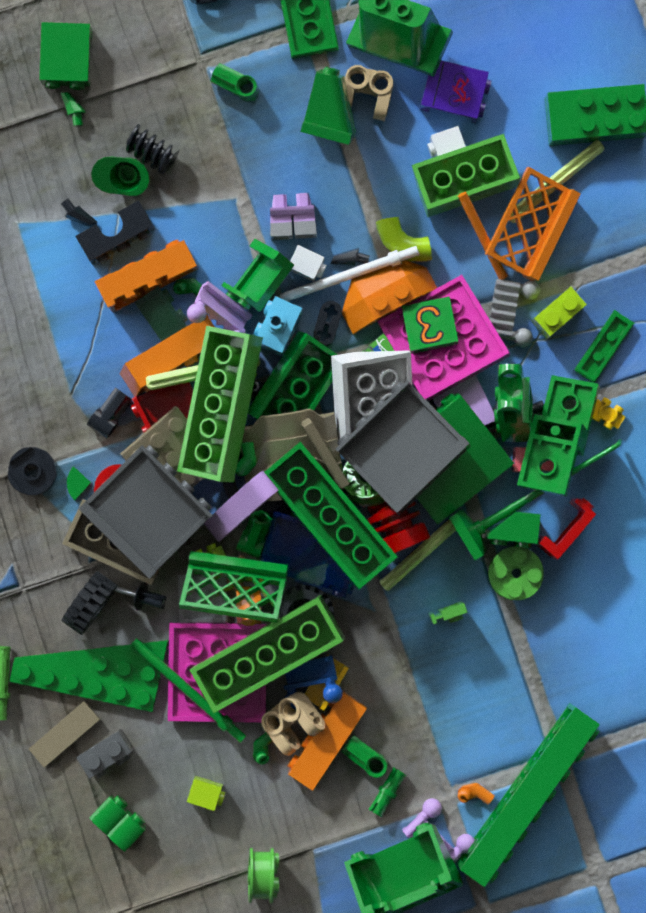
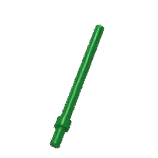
M136 638L130 646L218 723L217 726L223 732L226 730L239 743L242 742L246 735L232 723L233 720L227 714L224 716L219 711L213 713L207 700L140 640Z

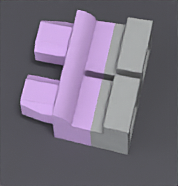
M309 193L296 194L297 206L288 207L286 195L273 196L272 208H270L271 240L293 239L292 217L294 218L295 239L317 237L314 205H311Z

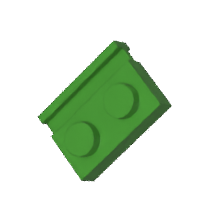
M458 602L438 609V614L434 615L430 612L428 615L433 624H436V620L439 618L453 623L463 619L462 614L467 613V609L463 602Z

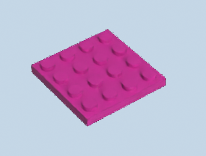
M463 275L408 304L450 296L459 341L457 345L411 354L412 383L427 402L510 356V352ZM402 308L377 321L394 351H410Z
M169 623V667L204 697L190 669L265 627L267 624L245 626L243 624ZM168 679V721L216 722ZM266 685L222 708L219 712L224 716L227 714L233 722L262 723V717L266 713Z

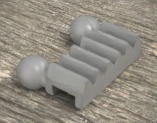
M496 279L489 320L501 339L514 341L519 347L529 346L533 340V335L526 328H520L516 332L513 331L519 293L528 300L536 299L541 292L537 282L527 281L524 284H520L519 282Z

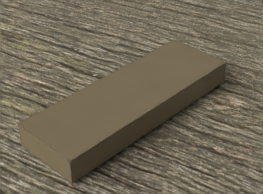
M309 417L301 422L302 427L335 482L340 488L349 485Z
M83 701L32 745L29 751L43 767H46L97 723L100 717L86 701Z

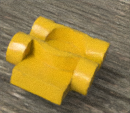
M603 397L601 401L597 399L592 419L598 423L600 420L605 421L603 426L609 430H612L613 427L618 429L626 417L622 415L624 409L618 405L614 409L611 408L610 404L612 402Z

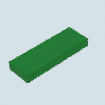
M614 310L573 371L588 381L595 383L635 323Z

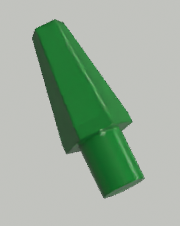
M61 93L67 114L72 116L73 127L83 126L82 114L86 113V111L71 93Z

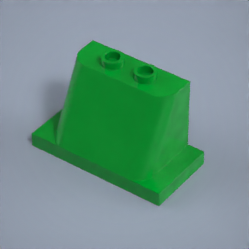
M359 0V14L346 44L351 48L434 77L453 35V31L439 24L430 7L409 0Z
M324 67V70L321 69L316 72L300 132L349 145L355 137L357 128L354 125L345 77L339 74L340 70Z

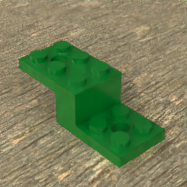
M551 375L542 415L534 414L517 483L518 487L567 497L576 456H583L600 389L599 384ZM568 398L576 399V406L570 410L565 409L564 402ZM546 461L554 463V468L550 473H543L541 471V466Z

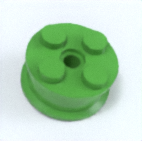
M513 546L501 550L493 557L489 565L488 577L492 588L501 597L509 600H523L531 597L538 591L543 582L544 570L539 557L533 551L524 547ZM513 569L519 570L520 575L518 578L512 576Z
M249 848V903H252L253 899H269V902L273 903V898H277L279 877H274V874H277V868L279 867V853H274L273 848H270L269 852L253 851V848Z

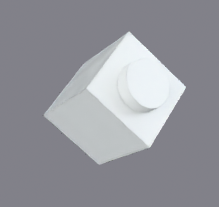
M458 126L431 135L430 143L427 144L431 157L466 147Z
M300 245L297 246L291 262L294 264L291 272L313 282L316 277H322L327 266L323 264V256Z

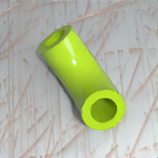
M399 217L385 218L375 222L381 241L390 252L395 250L400 252L417 246L419 255L409 258L407 261L432 260L428 236L422 238L408 236L400 225Z

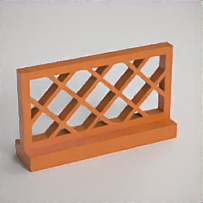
M526 167L485 255L522 274V277L530 281H539L581 193L574 189H568L538 171ZM530 175L537 178L540 189L529 192L527 181ZM555 188L561 193L557 201L549 203L546 190ZM541 192L545 205L534 209L530 195ZM526 197L529 211L519 214L516 203L518 199ZM546 208L548 220L546 223L539 225L535 212ZM531 213L534 227L523 230L520 217ZM515 219L519 232L508 235L505 226L509 220ZM536 230L538 240L535 245L528 246L525 233ZM520 235L524 248L513 252L509 239ZM505 240L508 254L500 256L493 251L497 243ZM525 252L528 261L524 269L517 265L514 255Z

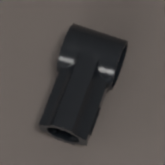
M115 387L102 407H99L90 417L87 426L108 439L117 427L118 420L126 411L132 399Z

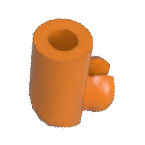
M478 783L463 785L459 788L457 795L462 803L479 798L487 805L491 803L495 796Z

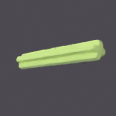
M447 520L430 538L426 539L380 580L381 586L386 591L394 587L456 531L451 520Z

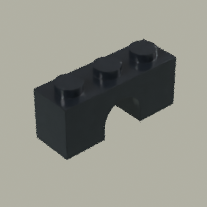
M139 200L118 212L123 226L117 235L111 237L104 235L96 224L75 236L92 265L94 263L100 265L109 260V255L115 251L121 253L131 247V242L137 239L142 241L152 235L151 231L155 228Z

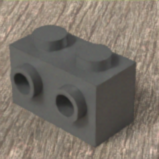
M120 729L76 758L89 779L94 775L98 779L110 771L108 769L110 765L116 762L119 766L131 758L129 754L134 749L122 729Z

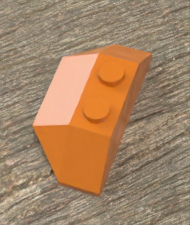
M404 260L400 265L394 267L389 265L351 279L342 315L352 334H355L399 310L402 306L408 305L437 289V286L427 267Z

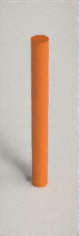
M463 192L458 195V198L486 252L490 239L467 192ZM487 256L498 279H505L508 275L503 265Z

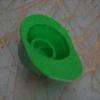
M103 157L92 167L91 178L94 185L106 193L137 196L143 193L149 184V173L146 167L131 157Z

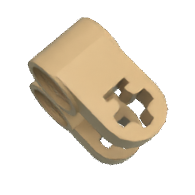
M361 65L351 66L345 76L350 106L352 107L355 93L373 95L377 97L373 119L385 121L393 90L392 76L386 71H376ZM354 74H361L364 76V82L359 85L354 84L351 81V77ZM379 79H384L388 86L384 90H378L374 85L375 82Z
M295 692L281 700L279 704L263 715L261 721L263 729L278 749L287 756H291L300 748V741L290 728L296 721L311 736H316L325 728L322 716L309 698L302 692ZM291 703L295 705L296 710L291 707Z

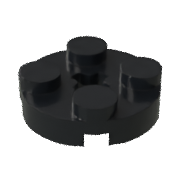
M25 447L17 451L10 459L8 479L18 492L27 495L42 494L52 487L57 478L55 460L43 449ZM29 465L32 467L37 466L39 469L37 470L38 475L35 478L32 475L28 477L26 474L29 471L27 468Z

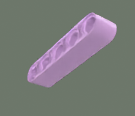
M261 471L222 505L211 518L209 517L204 522V525L220 542L279 490L265 472Z

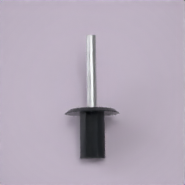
M146 582L140 584L136 592L118 586L115 592L133 596L134 606L137 611L144 604L163 609L167 597L148 591V584Z

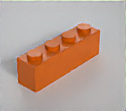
M342 691L341 700L337 703H328V706L331 707L326 715L321 714L325 722V728L316 736L308 734L301 744V747L304 749L300 755L294 754L287 765L290 768L288 775L312 791L367 709L365 705Z

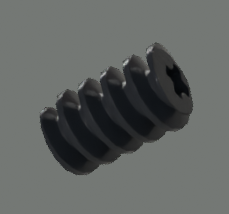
M137 124L126 141V152L128 154L134 152L136 159L142 157L144 164H148L151 161L150 167L156 169L159 166L158 172L161 175L164 174L174 164L180 150L173 154V145L168 146L166 149L163 148L164 139L158 144L155 143L157 135L154 134L152 137L147 138L149 130L146 129L140 133V124Z

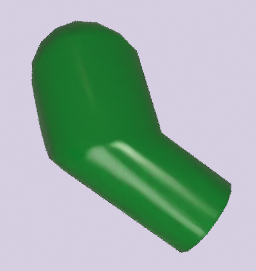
M182 278L174 283L173 290L179 295L194 293L197 296L202 285L195 278Z
M253 441L241 444L243 457L237 464L236 474L238 476L248 475L257 464Z
M267 732L253 743V759L259 765H265L269 761L268 745L273 740Z

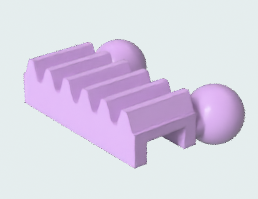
M209 281L201 286L194 304L187 310V317L193 323H201L205 320L206 315L209 314L208 319L217 320L216 325H223V329L245 333L244 326L246 321L252 317V314Z
M431 798L426 800L422 807L423 811L407 827L405 826L402 829L407 837H413V833L418 825L428 823L427 820L429 818H436L440 815L442 806L437 799ZM440 834L454 863L463 853L467 854L470 846L475 841L473 836L462 834L456 841V847L453 848Z

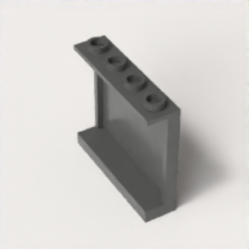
M408 380L404 383L399 382L391 390L392 395L386 401L384 399L380 400L373 407L374 412L368 418L366 416L361 418L355 425L357 429L350 435L348 433L345 434L337 442L339 446L336 448L398 515L403 513L471 447L469 442L422 397Z
M141 445L78 509L150 579L156 573V570L213 515L210 512L212 509L210 504L203 498L198 500L192 494L195 490L185 480L181 483L175 477L177 472L168 463L162 465L157 460L160 455L150 445L146 448Z

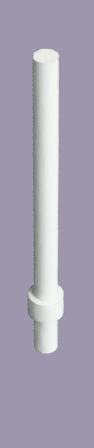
M414 246L400 252L398 250L392 251L386 257L281 293L280 298L290 301L392 265V267L400 265L402 261L418 256V248Z

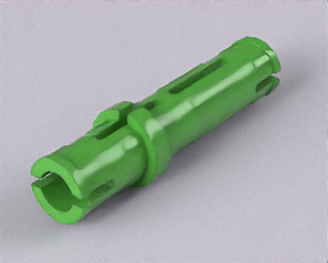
M0 646V720H7L8 698H10V693H8L10 646Z

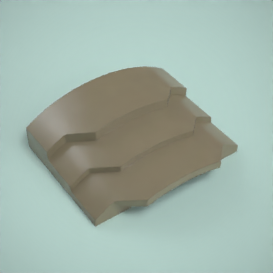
M309 408L290 413L260 416L254 425L245 426L242 443L253 441L257 459L256 466L248 475L244 476L245 484L261 471L265 472L299 442L305 446L335 482L301 425V422L309 417L342 471L340 453L336 450L339 445L337 444L338 437L334 412L319 415ZM241 446V457H243V451ZM275 493L267 501H278L282 499L277 495V493Z

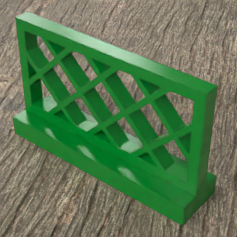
M191 551L179 609L277 623L284 589L287 584L288 565ZM193 573L201 574L207 579L196 584L192 579ZM221 577L228 578L231 582L220 587L215 580ZM249 581L253 582L255 586L245 591L240 586V583ZM211 583L216 591L206 596L201 588ZM270 584L279 586V589L269 595L264 587ZM236 587L240 595L230 599L225 592ZM260 591L265 598L255 603L250 598V595ZM194 592H197L202 598L196 603L186 601L187 596ZM220 595L226 601L221 606H215L211 603V600ZM245 599L250 604V607L242 610L238 609L235 604ZM270 603L274 607V613H263L260 607Z

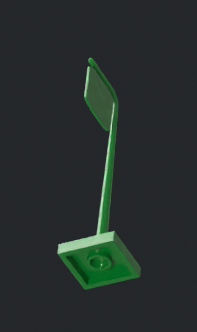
M619 439L617 443L574 467L572 476L622 445V440ZM534 490L482 521L477 520L473 522L463 509L454 513L449 519L474 560H477L487 551L482 537L486 533V529L546 492Z

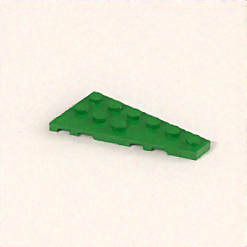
M168 640L143 643L164 662ZM131 644L15 657L9 682L153 712L161 672L130 646Z

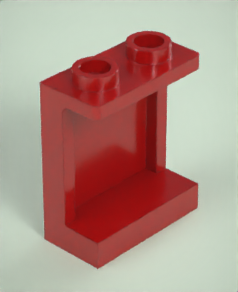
M190 382L151 390L132 398L134 402L131 405L132 411L136 418L141 417L145 426L141 427L143 433L174 406L178 407L188 419L193 388Z
M585 498L570 500L569 504L578 510V514L555 542H552L547 536H540L538 538V544L536 545L552 559H559L595 517L596 513L592 511L594 506Z

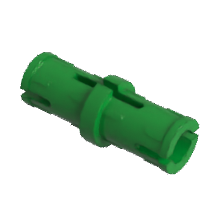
M393 767L383 786L380 785L378 788L380 791L369 807V810L382 817L392 798H396L397 795L395 793L407 775Z

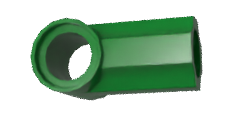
M221 63L215 67L210 80L212 84L239 96L240 99L246 102H252L258 97L259 87L253 77L243 75ZM245 84L253 85V90L250 93L245 94L241 92Z
M259 510L251 514L246 530H243L236 550L259 559L267 539L265 536L272 521L267 512Z
M355 735L351 737L341 751L363 768L369 776L381 777L388 768V761L385 756L377 753ZM374 759L381 760L384 765L383 769L379 772L373 771L370 767V762Z

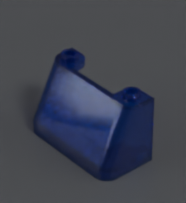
M274 511L260 561L288 565V577L332 589V595L346 598L347 594L352 595L353 583L299 519Z

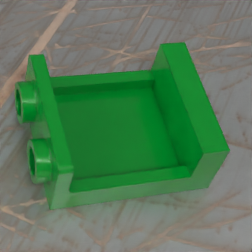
M41 22L39 80L42 85H46V88L60 89V86H70V89L84 90V87H90V39H92L93 33L90 24Z
M254 239L249 247L258 253L256 258L234 287L225 282L221 286L227 290L226 295L236 303L238 302L247 310H250L252 307L260 312L292 270L294 264L279 251Z

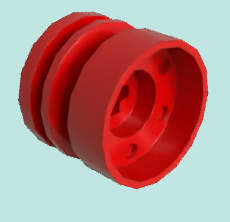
M414 501L408 508L416 505V502ZM389 505L378 510L372 517L368 518L370 524L380 520L382 526L375 530L377 533L385 531L386 537L382 539L394 553L430 538L425 523L413 524L411 521L420 514L419 510L408 514L406 509L398 515Z

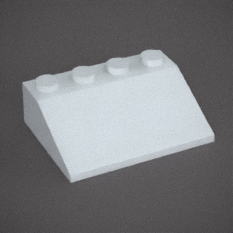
M410 351L352 352L331 356L338 441L345 434L348 433L350 435L357 429L355 427L356 423L364 416L368 418L374 412L373 407L380 400L384 399L386 401L392 395L391 390L399 382L404 383L408 380L412 385Z

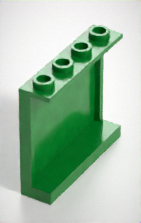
M459 393L447 395L442 399V405L435 410L469 442L471 447L417 498L437 524L514 464Z

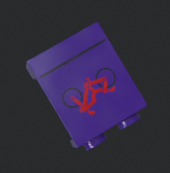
M441 60L435 76L428 75L420 110L429 112L430 108L472 118L471 123L476 124L477 118H482L486 104L481 102L483 94L488 95L492 80L487 79L489 72Z

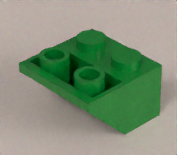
M514 512L486 532L484 539H490V544L506 546L507 541H512L516 547L531 548V544H538L541 514Z

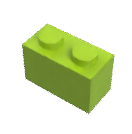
M569 287L531 322L548 339L587 304L572 287Z

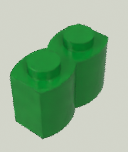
M111 794L94 811L89 819L125 852L146 830L144 826L145 820L138 813L132 814L126 809L128 804L120 796L114 797Z

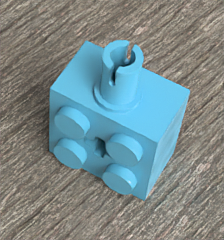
M275 296L273 301L269 300L263 312L266 318L263 324L258 323L253 335L263 337L261 348L282 357L287 350L303 311L301 307Z

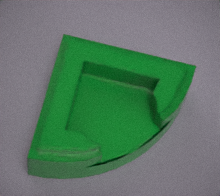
M73 466L67 477V488L70 496L76 501L92 482Z

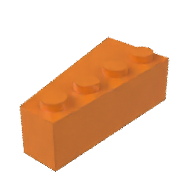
M178 239L168 243L165 249L159 252H150L144 256V259L131 262L122 267V269L94 281L112 313L198 270L185 241L179 242Z
M206 315L205 320L201 323L188 325L124 364L120 375L134 397L151 391L147 388L146 377L178 370L184 366L188 368L199 361L198 357L201 355L206 326L215 327L211 320L208 319V315Z

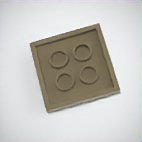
M174 406L122 451L120 455L126 461L141 445L145 448L150 445L160 455L157 460L162 465L168 463L177 472L188 419L178 407ZM177 472L175 475L181 483L185 480L192 488L203 479L202 477Z

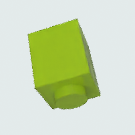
M195 776L187 802L215 811L217 805L222 806L226 792L221 791L223 784Z

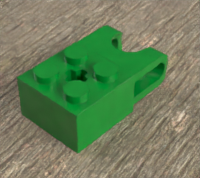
M500 364L498 366V387H495L497 409L494 412V420L497 433H501L503 442H528L533 415V395L530 377H524L523 367L520 364ZM506 374H514L516 377H506Z

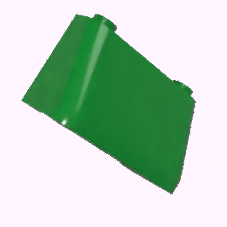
M429 822L418 825L412 838L373 855L365 854L364 851L354 853L350 856V860L344 862L361 913H402L464 885L461 875L436 826Z

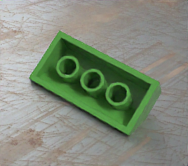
M504 134L412 165L417 189L427 218L462 206L458 195L463 192H467L471 202H475L516 188L520 181V176Z

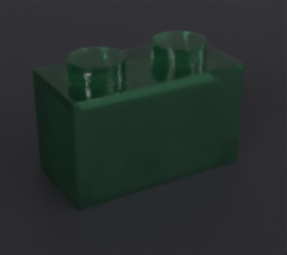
M157 286L137 300L135 304L160 340L163 341L187 327L185 322L188 319L180 308L177 311L171 304L174 299L168 290L162 291Z

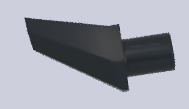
M69 198L61 203L67 212L66 218L89 227L97 224V221L80 206L75 207Z
M359 248L334 255L331 264L354 266L355 262L366 264L369 261L370 255L359 253Z

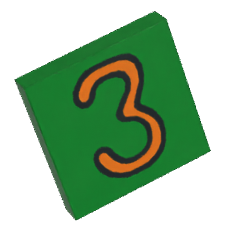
M450 296L402 306L411 354L459 344Z

